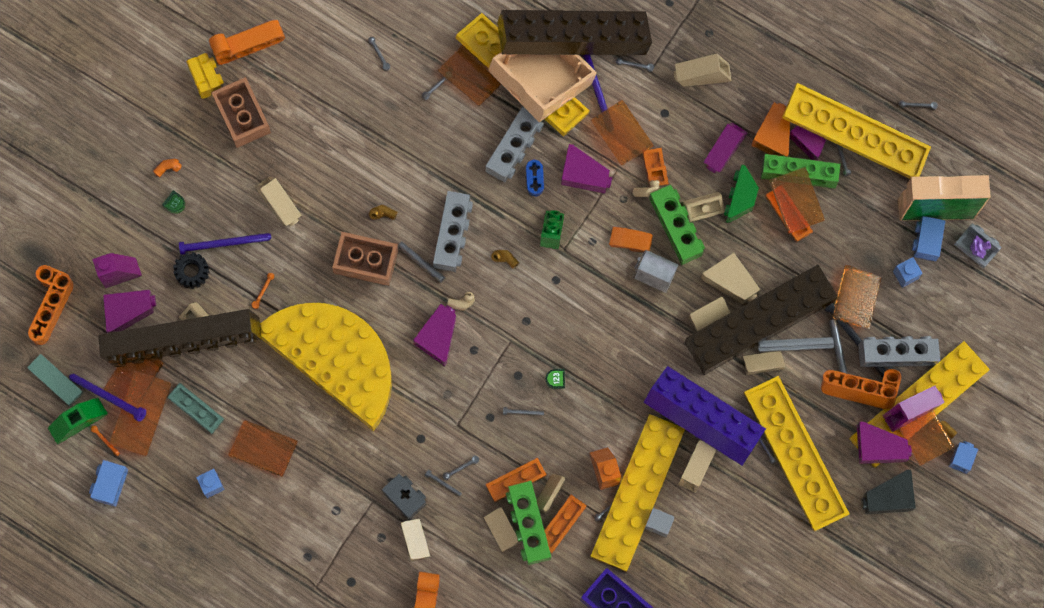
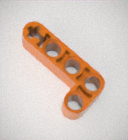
M272 20L228 38H225V35L222 33L216 34L209 38V44L217 64L223 65L278 44L285 39V35L279 21Z
M47 265L40 266L36 270V277L43 286L48 287V291L28 330V336L36 345H44L49 340L74 287L73 281L68 274ZM44 273H50L48 279H42ZM62 280H68L65 286H59ZM52 298H60L56 304H51ZM51 314V318L48 321H43L44 315ZM40 332L42 333L41 336H37V337L35 336L36 333H37V334H40Z
M889 369L885 371L882 382L828 370L823 374L821 390L826 395L882 409H891L896 402L901 374L895 369Z
M419 572L414 608L436 607L440 574Z

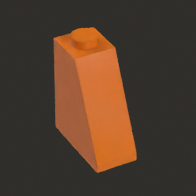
M773 103L751 146L769 155L788 157L790 122L782 118L786 108L784 104Z
M607 447L590 452V458L600 490L619 485L621 474L617 460L610 449Z

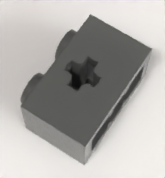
M398 474L382 489V492L408 520H411L426 506V497L419 489L415 491L411 487L413 483L406 475L402 477ZM403 492H404L405 494L409 493V499H408V500H407V498L402 499V493H403Z

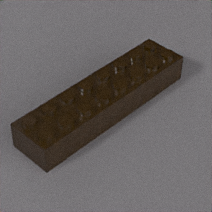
M501 10L497 21L502 54L647 55L652 44L646 11Z
M816 265L686 337L685 345L703 375H706L758 346L759 343L774 337L836 301L838 295L820 266Z
M250 309L101 334L98 335L100 358L114 365V367L125 366V363L140 364L146 359L157 361L163 359L164 356L179 357L181 353L197 354L200 353V350L204 349L215 351L222 346L232 348L236 347L239 343L254 344L256 340H262L259 316Z

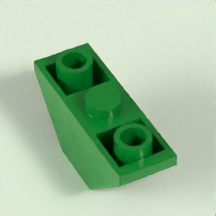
M741 165L740 170L735 171L733 181L737 182L735 188L731 187L728 197L732 199L731 204L726 205L724 216H727V223H731L751 212L755 205L759 187L745 165Z
M556 210L546 211L540 247L559 249L565 214Z
M99 398L78 403L61 413L48 427V430L58 445L107 416L108 412Z

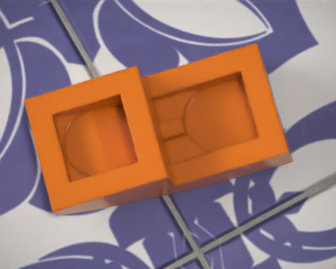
M662 148L642 151L648 183L658 180L660 182L659 186L668 185Z
M613 227L609 245L611 247L630 249L634 252L646 253V251H650L653 235L638 230Z

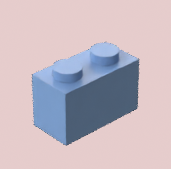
M923 216L920 222H916L915 233H918L917 240L914 239L912 244L914 257L937 261L940 257L945 220Z
M103 460L102 465L99 464L96 470V482L92 483L89 494H91V498L94 501L116 507L128 473L126 466Z

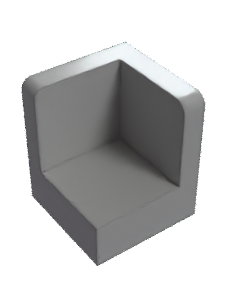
M653 508L645 529L667 537L674 521V516Z

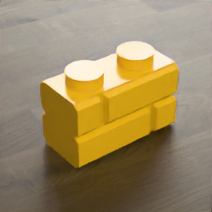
M204 53L186 61L202 99L211 96V92L222 88L221 85L224 82L220 73H215L214 68H217L213 57L209 58L208 54Z

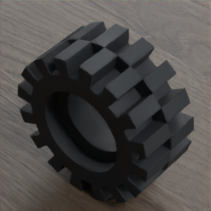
M186 252L184 256L181 254L179 256L180 259H176V264L173 265V273L176 280L187 289L188 287L194 289L195 286L199 288L201 283L204 285L206 283L205 279L209 277V268L204 257L202 258L200 254L196 255L195 252H192V254ZM189 264H195L199 268L197 275L194 277H188L184 274V269Z

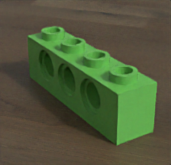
M765 154L762 161L760 179L836 188L839 182L840 164Z
M669 185L650 193L649 200L681 265H684L702 257L705 247L702 240L696 237V228L692 222H689L685 206H681L679 202L680 196L676 189L673 190L672 186ZM670 204L673 205L675 209L673 211H668L665 208V206ZM680 221L683 226L680 228L675 227L673 222ZM684 237L689 238L691 243L684 244L681 239Z
M532 481L508 486L509 492L506 493L508 504L512 503L514 511H511L513 523L517 522L519 530H516L518 542L522 541L524 549L520 550L523 561H527L528 565L551 560V553ZM520 500H525L528 502V507L520 509L517 503ZM525 519H530L533 521V526L525 528L522 522ZM536 538L538 545L530 547L527 544L528 539Z

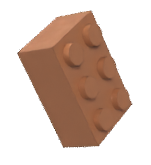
M246 77L211 92L236 148L271 133L266 118Z
M341 232L332 267L333 272L342 276L390 286L398 254V244Z

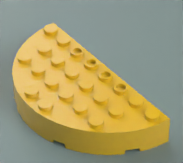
M304 303L290 306L274 313L260 323L261 336L265 343L372 431L377 428L385 415L391 396L392 375L384 345L369 324L347 309L326 303Z

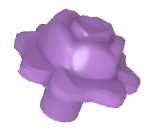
M975 236L970 245L972 254L977 257L979 256L981 259L986 255V249L991 248L989 241L984 242L978 236Z

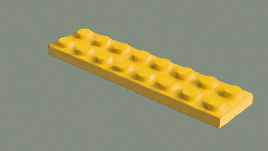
M483 13L456 34V39L488 68L492 59L502 52L498 27ZM574 97L546 117L545 120L564 137L589 114L590 110Z
M799 83L795 84L782 116L783 119L909 179L911 177H920L931 146Z
M963 341L898 396L895 405L933 386H936L938 391L941 392L945 403L894 432L890 430L882 416L890 409H883L868 424L909 440L990 369ZM856 432L854 435H852V436L849 438V440H850V441L857 447V449H858L857 432ZM880 463L871 464L874 468H876Z
M779 376L745 391L743 394L758 423L766 428L764 435L813 531L815 532L850 515Z
M649 414L594 546L591 558L627 572L685 431L684 428Z

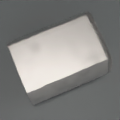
M645 250L642 257L637 259L638 262L634 268L636 270L633 278L666 293L678 264Z

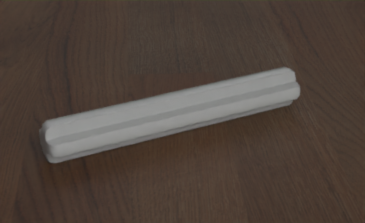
M832 337L765 340L758 344V351L832 349L834 347V340Z

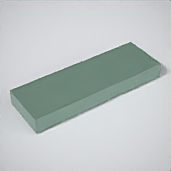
M42 354L27 367L68 406H71L83 394V391Z
M181 383L167 397L211 434L225 420Z

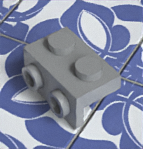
M973 223L954 244L983 269L1002 248L995 238L986 235L980 226ZM975 236L982 238L984 242L989 241L991 244V248L986 249V255L983 259L973 255L970 250V245Z

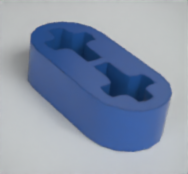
M531 160L526 165V182L528 193L535 197L541 195L544 190L543 166L540 161ZM532 165H536V168H539L536 176H533V171L529 170L532 168ZM533 180H537V186H541L538 188V191L530 188L533 186Z

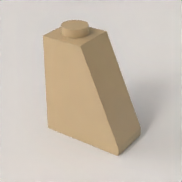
M719 54L675 64V80L684 87L732 81L730 65Z
M269 176L255 186L257 192L284 226L289 225L291 227L299 221L298 218L302 215L276 178Z
M735 253L703 272L701 276L704 282L741 304L757 299V295L760 292V288Z
M699 440L678 485L696 493L716 449L706 442Z

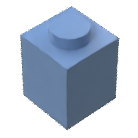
M913 257L897 265L893 270L902 288L918 280L923 274Z
M959 442L955 447L948 467L967 474L972 468L978 449L974 448V445L969 442Z
M215 469L196 477L207 498L225 490Z

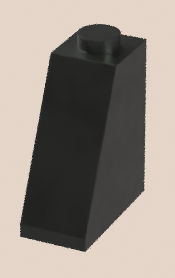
M911 469L900 473L864 494V498H861L862 509H865L866 515L908 512L916 508Z

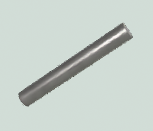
M401 241L398 244V248L439 283L445 279L441 273Z
M830 320L829 325L834 340L839 372L847 373L837 321Z

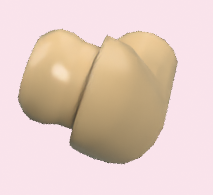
M658 180L650 181V187L634 188L633 195L635 197H648L650 193L661 188L659 187L660 182Z
M466 292L465 296L460 300L449 298L447 305L453 309L466 310L473 305L475 301L474 294Z

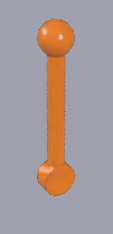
M268 273L267 280L256 301L252 302L254 309L259 308V302L270 281L274 279L273 273Z
M96 425L91 426V432L96 433L116 457L119 456V451L98 431V427Z

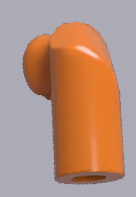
M175 158L166 159L153 170V173L160 178L167 169L177 172L181 169L182 165Z

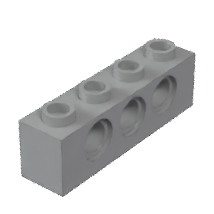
M522 106L485 166V172L504 183L508 178L511 179L516 171L514 167L517 163H521L525 157V149L532 146L535 140L533 136L543 128V120L538 122ZM523 126H528L530 128V131L523 132L521 128ZM517 141L521 146L513 147L511 143ZM509 157L511 162L504 163L502 158Z
M447 191L433 268L456 272L457 266L461 267L462 255L459 254L460 249L465 247L466 237H463L464 230L468 231L470 220L467 219V214L472 212L473 202L470 201V195ZM454 211H461L462 215L454 217L452 213ZM455 228L459 232L456 235H451L449 230ZM451 246L455 248V251L447 253L445 249Z
M911 336L902 337L901 339H894V337H884L883 339L866 337L858 344L860 367L935 366L940 362L938 339H932L931 336L920 337V339H913ZM896 347L902 350V355L896 352ZM914 347L919 348L921 354H917L914 350ZM877 348H881L884 355L879 354Z

